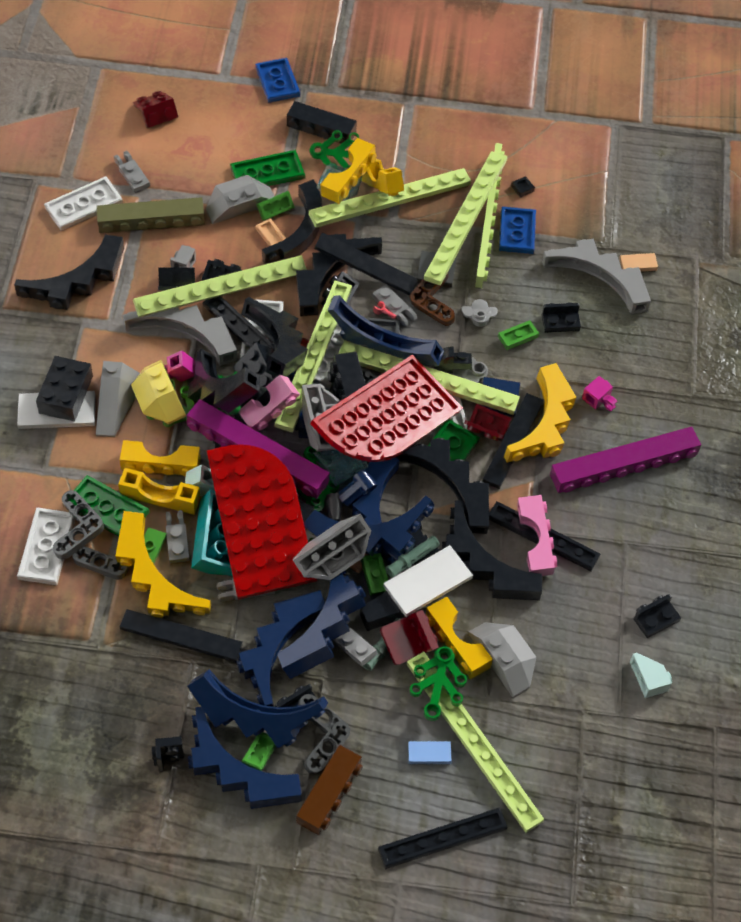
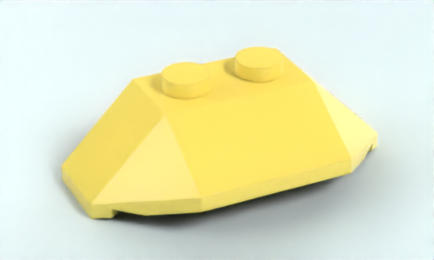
M162 360L144 367L131 384L143 414L164 421L167 424L186 417V413Z

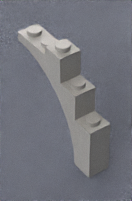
M594 239L576 241L575 247L544 251L542 260L544 268L564 267L589 273L610 285L626 303L630 314L648 312L651 300L640 268L622 269L616 253L599 255Z
M197 305L186 307L182 310H179L177 307L139 318L136 311L122 315L126 331L140 328L171 329L191 336L206 346L216 357L220 366L237 361V349L222 316L204 321Z

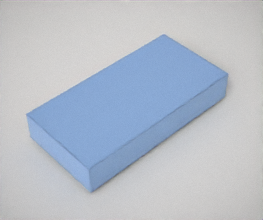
M409 741V764H451V741Z

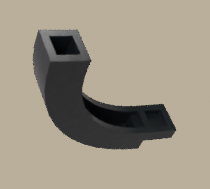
M314 179L298 185V197L305 208V216L301 225L285 240L262 249V261L264 264L300 256L315 240L320 227L316 228L309 216V210L322 207V199Z

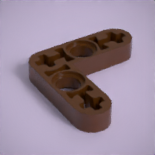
M447 273L441 286L447 281L449 273ZM423 279L410 294L411 304L444 326L452 325L455 321L454 311L433 297L441 286L434 284L435 286L432 289H426L425 285L431 282ZM420 296L422 297V300H420V299H418L417 301L415 300L416 297H417V298H420ZM434 304L437 306V309L430 311L428 306Z

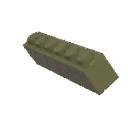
M203 198L97 205L99 233L205 225Z

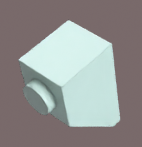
M201 464L186 472L185 483L198 486L200 488V496L203 497L209 490L215 491L211 470Z
M634 653L630 664L644 697L648 698L668 692L672 684V677L666 671L664 665L639 653Z

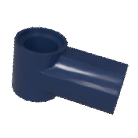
M367 469L355 474L352 478L353 481L339 492V498L342 503L351 506L361 496L372 492L378 486Z

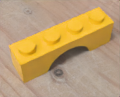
M357 138L348 149L349 161L352 165L343 172L329 173L320 184L321 196L340 204L348 196L351 188L357 185L358 179L366 173L369 165L376 160L375 145Z
M377 158L374 163L369 165L366 173L361 176L362 182L388 194V196H396L399 192L404 191L402 170L396 167L384 169L381 160Z
M123 440L119 460L121 470L127 468L148 474L163 473L165 475L175 474L186 477L187 471L200 465L201 454L200 447L180 445L173 454L159 457L147 452L142 442Z
M124 468L118 483L119 492L131 499L177 511L182 510V512L195 515L201 499L198 486L182 482L176 486L160 485L150 480L143 472Z
M446 596L426 608L429 626L435 629L441 643L444 642L447 647L453 650L462 673L467 674L470 679H473L490 669L493 659L481 643L469 644L456 636L453 625L457 620L458 611Z

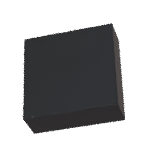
M526 176L511 182V187L520 198L535 191L534 185Z

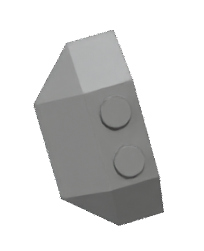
M246 175L215 185L206 207V212L212 224L257 210V203L274 197V194L269 186Z
M322 384L302 385V414L310 446L317 451L336 450L322 438L310 423L312 419L339 403L340 400L327 391Z
M361 514L336 523L307 543L293 561L304 577L331 580L364 557L371 530Z
M485 622L468 631L475 644L481 643L492 657L491 667L512 698L530 688L537 657L514 625Z

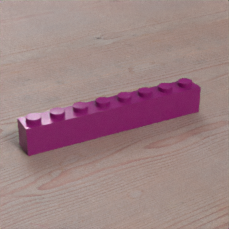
M199 400L187 414V426L192 431L201 433L208 440L215 441L222 447L238 444L251 445L275 455L289 470L295 487L306 496L317 499L329 483L330 472L202 400Z
M691 426L553 464L550 477L558 493H567L579 487L586 488L597 482L604 483L615 477L622 478L633 472L640 473L651 467L658 468L662 464L675 463L684 458H693L698 455L701 443Z

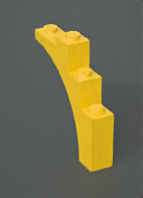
M557 363L539 369L536 379L542 390L544 400L543 418L531 434L507 446L504 454L507 463L519 461L530 455L536 456L539 453L542 454L543 458L555 457L561 453L564 441L560 434L567 430L571 420L566 411L573 408L577 397Z
M124 511L115 557L120 565L131 566L134 564L131 580L133 588L141 592L150 590L147 605L148 613L154 617L162 618L163 616H169L171 608L173 611L180 613L186 610L193 611L196 615L210 614L211 600L195 597L181 591L168 582L156 569L145 546L144 513Z

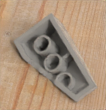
M103 361L96 436L115 437L136 397L131 384L140 373L123 362Z

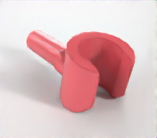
M379 301L377 304L381 309L374 306L373 312L380 315L384 313L396 319L397 315L386 309L384 302Z

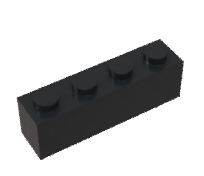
M297 101L293 102L287 113V127L324 139H329L335 130L341 131L342 140L338 142L339 144L346 141L352 132H356L357 120ZM335 134L334 137L339 138L340 135Z

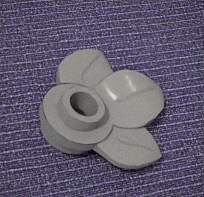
M482 299L474 300L472 306H462L461 308L463 315L471 318L473 324L479 327L487 325L489 319L497 315V308L488 307V303Z
M472 357V370L455 369L453 375L478 383L480 379H484L488 375V368L483 362H477Z

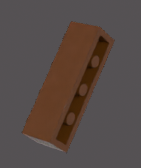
M339 744L296 815L297 824L318 836L322 830L325 831L331 822L329 817L332 812L336 813L342 803L341 797L343 794H348L353 784L351 780L354 776L358 777L363 768V765H361L362 756Z

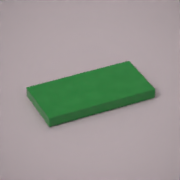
M296 150L230 163L234 179L249 175L267 186L305 179V172Z
M88 475L73 490L101 517L104 529L118 537L124 511L144 513L145 518L150 513L149 508ZM69 499V500H68V501H71V502L74 504V506L77 505L76 502H75V500H72V499ZM82 509L78 514L85 516L88 510Z

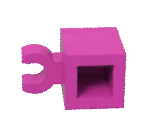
M181 350L167 357V365L164 366L170 379L175 377L180 382L194 377L195 360Z
M600 376L584 388L582 399L595 410L603 404L611 412L616 408L615 404L617 403V400L611 396L613 386Z

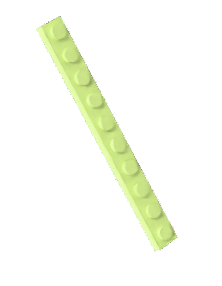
M496 143L494 152L504 155L505 151H501L502 144ZM498 177L487 199L475 284L477 288H482L483 281L487 282L488 271H485V267L489 268L490 257H487V253L491 254L492 243H489V240L493 239L494 230L491 229V226L494 227L496 218L492 214L496 213L497 203H494V200H498L499 190L496 187H500L501 177Z
M493 151L489 154L424 275L425 281L441 286L507 162L506 155Z
M462 168L404 184V191L399 192L396 196H388V194L378 191L341 201L340 204L333 203L309 210V216L317 228L469 186L471 179L465 169Z
M300 255L133 299V303L139 318L295 277L296 271L307 269L303 257Z
M334 281L306 347L308 351L304 365L297 369L292 381L300 395L296 398L294 404L282 410V414L275 421L276 428L293 433L302 411V385L313 384L337 326V322L328 312L329 305L336 295H340L347 302L352 285Z
M345 340L338 353L356 352L360 366L381 373H385L405 360ZM424 366L450 395L514 415L520 396Z
M422 652L408 660L407 666L414 675L415 666L424 664L430 659L425 652ZM436 667L426 671L424 678H416L418 682L436 673ZM421 669L417 670V673L422 674L424 672ZM434 684L424 689L430 699ZM442 686L438 704L441 707L442 716L525 833L541 824L544 818L464 706L462 704L460 706H453L450 702L451 697ZM457 697L453 698L454 701H459Z

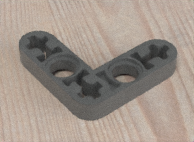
M73 490L63 494L62 502L69 513L80 524L54 543L53 551L56 557L62 560L72 556L104 530V523L101 517ZM69 499L75 500V502H76L77 505L74 506V504H73L71 501H68V500H69ZM86 509L88 513L85 516H79V511ZM77 534L84 535L80 541H75L74 536ZM61 547H63L64 549L66 548V550H65L64 552H63L62 550H59V549H60Z
M85 546L72 555L76 565L117 580L124 578L131 567L121 565L122 571L118 570L115 572L114 568L118 569L120 566L115 555L112 557ZM83 553H85V557H82L81 559L78 558V555L81 556ZM98 559L105 560V564L101 567L95 566L94 563Z
M306 694L299 699L298 706L305 704L308 700L312 702L317 698L312 694ZM327 706L324 710L329 716L328 723H321L319 717L317 719H314V717L309 719L325 733L324 737L304 761L305 770L310 774L319 773L330 761L339 744L342 746L350 735L348 724ZM343 728L342 733L344 735L341 734L334 740L333 737L337 733V729ZM324 742H329L332 745L331 753H325L322 750ZM320 755L322 758L317 763L318 767L312 768L310 760L313 761Z

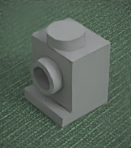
M182 245L179 251L175 252L174 258L171 257V267H193L196 261L195 249Z

